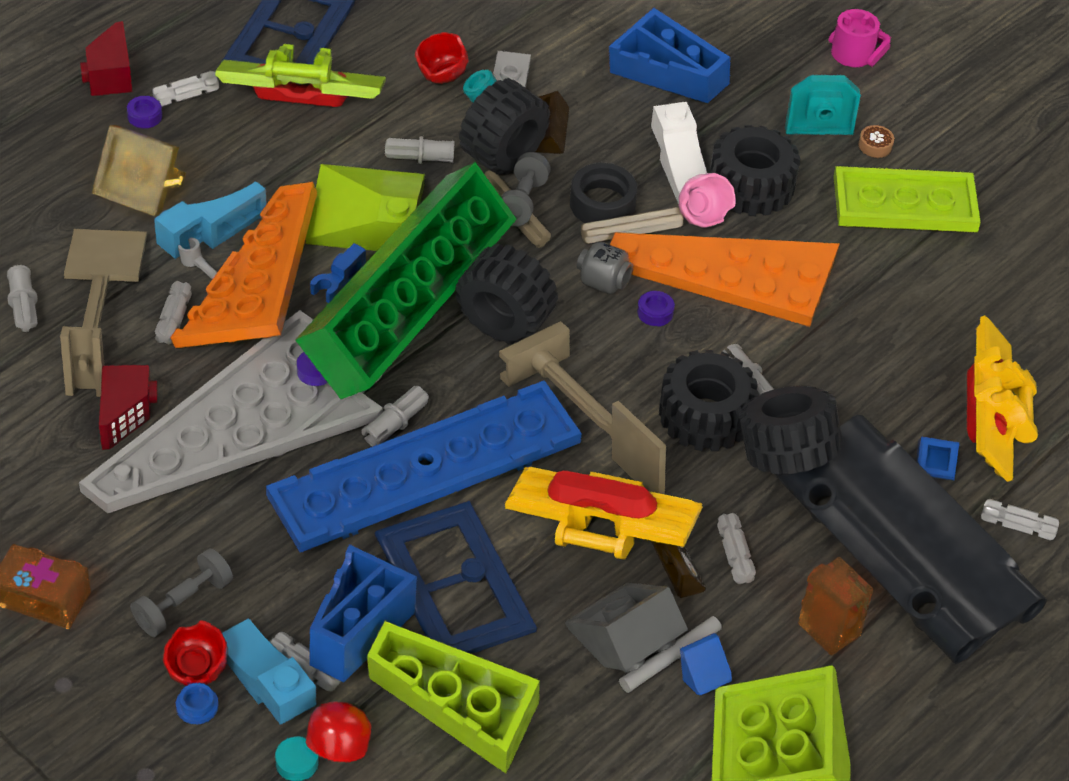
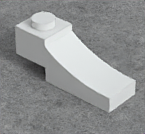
M687 102L654 106L651 123L652 130L661 149L660 162L678 203V197L684 184L698 174L707 173L698 142L697 124Z

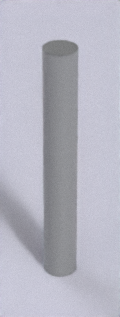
M711 616L676 640L672 647L658 652L645 661L644 665L627 673L619 679L622 689L627 693L631 692L681 657L680 648L720 631L722 626L719 620Z

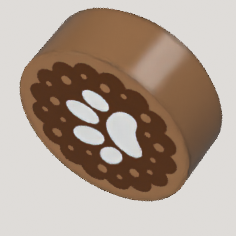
M872 125L861 131L859 148L864 154L870 157L881 158L891 153L894 135L889 129L883 126Z

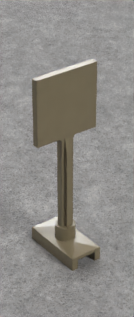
M74 229L64 270V279L92 280L83 326H62L60 335L65 393L68 396H73L75 388L96 389V397H101L104 354L102 328H99L108 283L109 281L139 282L147 232Z
M560 321L499 351V357L506 363V371L500 373V379L508 387L536 373H539L544 378H549L590 419L611 436L612 460L634 481L643 482V486L648 491L665 495L666 445L619 401L612 404L611 415L559 366L560 361L570 357V333L566 325Z

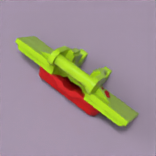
M283 44L278 50H270L266 58V64L223 60L215 71V77H218L222 83L253 86L257 97L260 99L331 107L342 106L347 96L375 98L380 94L386 79L383 76L331 71L332 57L331 49L320 48V52L317 53L313 65L293 63L294 45ZM296 83H299V84L311 83V84L308 85V86H306V85H297Z

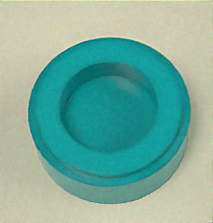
M480 70L473 73L466 80L463 91L469 100L474 102L484 89L489 85L492 86L498 80L490 70Z
M291 737L281 742L276 749V769L287 780L303 781L310 778L318 768V755L308 748L306 738Z

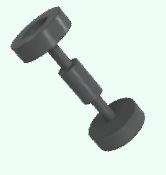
M527 152L518 158L514 168L515 176L519 181L516 190L506 191L501 195V198L517 219L511 226H521L529 221L534 210L529 193L532 188L542 186L550 175V164L539 153Z
M208 548L198 555L197 562L202 573L194 579L187 578L166 593V599L157 606L146 596H141L131 603L130 608L135 620L148 635L156 637L166 630V621L161 612L171 605L176 607L196 593L198 585L205 580H208L218 589L224 588L233 581V574L229 565L217 551Z

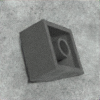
M625 583L565 621L569 631L605 668L622 670L623 672H631L640 668L645 663L644 658L654 652L664 651L672 647L676 643L675 638L688 630L668 586Z

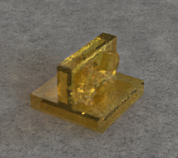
M110 125L92 194L152 216H159L169 188L183 186L186 172L174 168L179 147L118 125Z

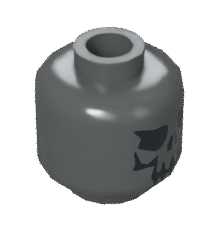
M598 241L589 250H582L577 261V269L581 270L580 277L584 285L606 294H613L618 289L623 290L627 286L632 275L633 263L629 262V255L625 250Z

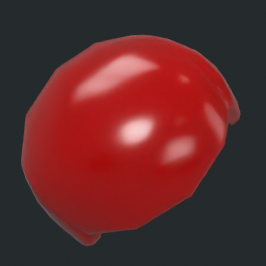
M453 33L433 34L423 40L415 50V57L422 75L428 81L436 84L455 81L465 73L469 62L467 50L461 38Z
M200 620L194 626L179 627L164 647V666L170 678L184 686L192 683L208 685L214 682L226 667L227 642L221 630L207 621Z
M332 701L321 704L310 715L306 745L320 757L335 762L359 760L367 753L371 738V722L362 709L348 702Z

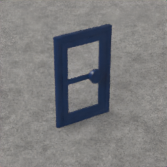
M262 0L223 60L266 64V60L249 56L247 53L264 27L295 35L296 38L301 40L309 39L295 63L313 65L317 53L320 52V48H327L354 6L355 0H310L330 6L315 31L314 26L309 22H299L293 28L269 21L282 0Z
M470 501L377 530L374 533L389 564L417 576L414 615L425 637L473 654L536 632L537 627ZM458 526L475 558H469L462 563L461 573L425 585L404 543ZM485 576L506 618L451 636L429 593L463 581L478 582Z

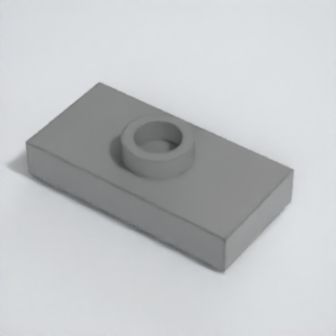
M498 51L493 75L497 80L502 81L505 78L514 79L526 88L531 55Z

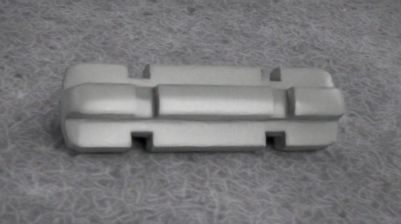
M214 71L201 73L200 78H197L195 75L170 82L169 87L166 84L154 87L152 94L163 107L172 104L171 100L180 102L200 96L202 91H205L206 94L217 91L219 89L218 77H215Z
M175 281L170 288L169 293L171 295L166 299L159 318L161 320L157 323L155 329V339L159 343L172 344L173 342L170 337L176 329L180 328L187 309L186 304L189 303L192 295L190 291L191 285L187 282Z
M993 499L986 500L981 514L983 521L993 524L1000 521L1003 527L1030 535L1034 531L1038 533V537L1047 540H1054L1059 527V520L1055 517L1044 514V517L1041 518L1038 517V512L1010 504L1007 507H1003L1002 502Z
M735 513L722 514L718 518L717 527L720 536L724 538L722 543L729 565L733 567L731 572L734 581L737 584L751 583L755 579L756 570L753 561L749 559L751 554L744 532L739 529L742 527L739 517Z
M279 632L271 640L270 643L287 658L293 657L311 681L317 679L316 684L326 691L331 692L340 684L341 681L310 666V649L299 642L295 645V639L285 632Z

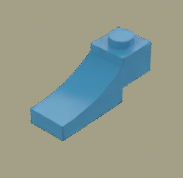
M254 182L235 193L212 201L188 205L181 201L154 218L156 243L175 259L180 256L178 245L184 249H190L189 238L197 239L199 244L204 242L213 249L261 218L260 213L266 206V189L258 182Z
M249 618L222 632L228 647L226 663L258 704L263 702L280 725L316 705L315 684L293 657L287 658L279 652Z

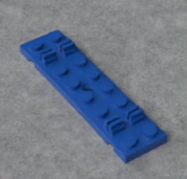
M544 380L518 390L517 396L509 399L501 396L455 416L339 460L335 459L309 469V475L297 479L293 475L266 486V496L301 553L339 537L343 539L349 538V533L354 536L359 534L358 530L515 468L519 471L524 469V465L530 467L533 461L581 443L582 433ZM427 460L433 463L430 465H422L419 463V461Z

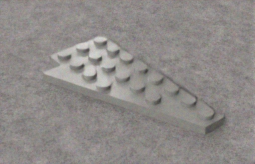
M299 310L284 322L281 335L263 338L79 482L80 492L105 512L110 513L271 457L282 456L288 451L367 425L383 412V407L364 395L365 391L340 399L328 383L321 386H310L298 378L296 362L299 355L304 351L295 339L313 321L312 318Z

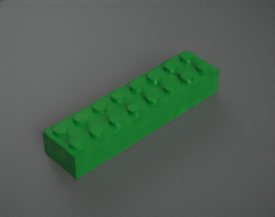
M474 162L448 174L295 339L340 399L365 391L373 386L452 295L456 284L459 282L458 280L480 253L488 246L492 247L517 220L477 163Z

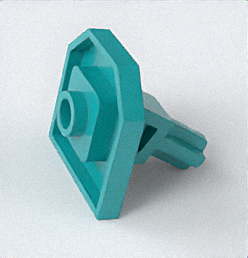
M845 75L808 76L791 88L785 124L786 134L853 135L861 97L859 88Z

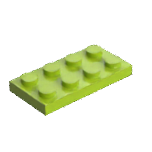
M835 167L834 186L838 226L978 232L981 221L973 173Z

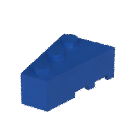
M655 8L649 11L609 46L610 73L705 103H709L730 84V57Z
M349 544L345 552L341 569H337L334 576V584L329 594L325 595L310 627L309 665L344 683L367 660V655L384 621L401 627L415 613L417 576Z

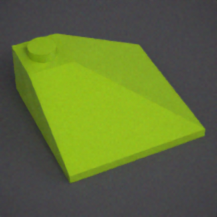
M320 164L316 184L317 196L306 235V244L349 248L355 243L366 250L377 251L421 204L425 174Z
M834 666L716 688L712 781H850V758Z

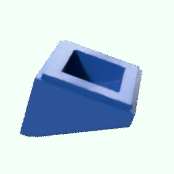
M921 437L918 441L916 462L931 477L954 481L959 442Z
M716 633L680 648L683 681L697 695H703L732 681L731 670Z

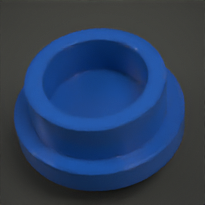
M202 683L187 685L176 699L178 716L190 724L208 722L218 711L216 693Z

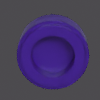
M139 96L132 99L127 105L128 121L137 128L156 126L162 120L161 103L151 96Z
M649 291L640 297L637 314L640 320L647 325L663 326L672 320L675 304L668 294L661 291Z
M305 352L301 353L296 362L298 378L310 386L327 384L328 382Z

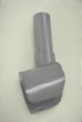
M188 239L190 249H184L178 245L181 263L184 266H197L211 279L214 278L217 271L202 257L200 244L197 239Z

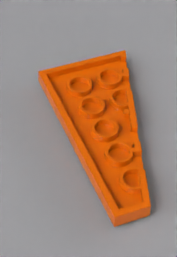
M313 182L280 186L261 211L260 216L262 220L255 230H248L243 236L244 245L240 251H233L206 287L208 295L201 305H193L188 312V323L183 329H176L170 337L175 348L269 338L282 334L317 196V190Z
M615 233L610 245L623 249L628 253L629 262L633 263L632 275L809 327L811 326L839 249V243Z

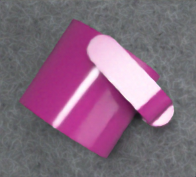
M851 9L839 15L836 29L830 35L828 41L832 43V56L840 64L848 67H863L868 64L873 67L890 49L891 38L888 34L882 32L879 20L872 13L860 9ZM876 43H881V45L875 50Z

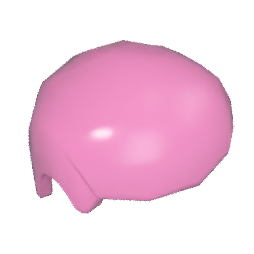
M716 173L698 174L690 178L684 184L678 197V206L683 217L689 224L701 228L722 223L727 212L736 203L733 185L726 177Z

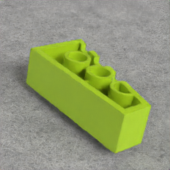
M384 621L367 655L369 679L506 774L539 704L540 680Z

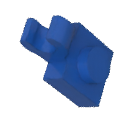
M353 243L344 253L338 254L331 265L332 273L320 274L311 280V294L315 295L321 289H328L326 291V302L329 303L365 265L366 249Z

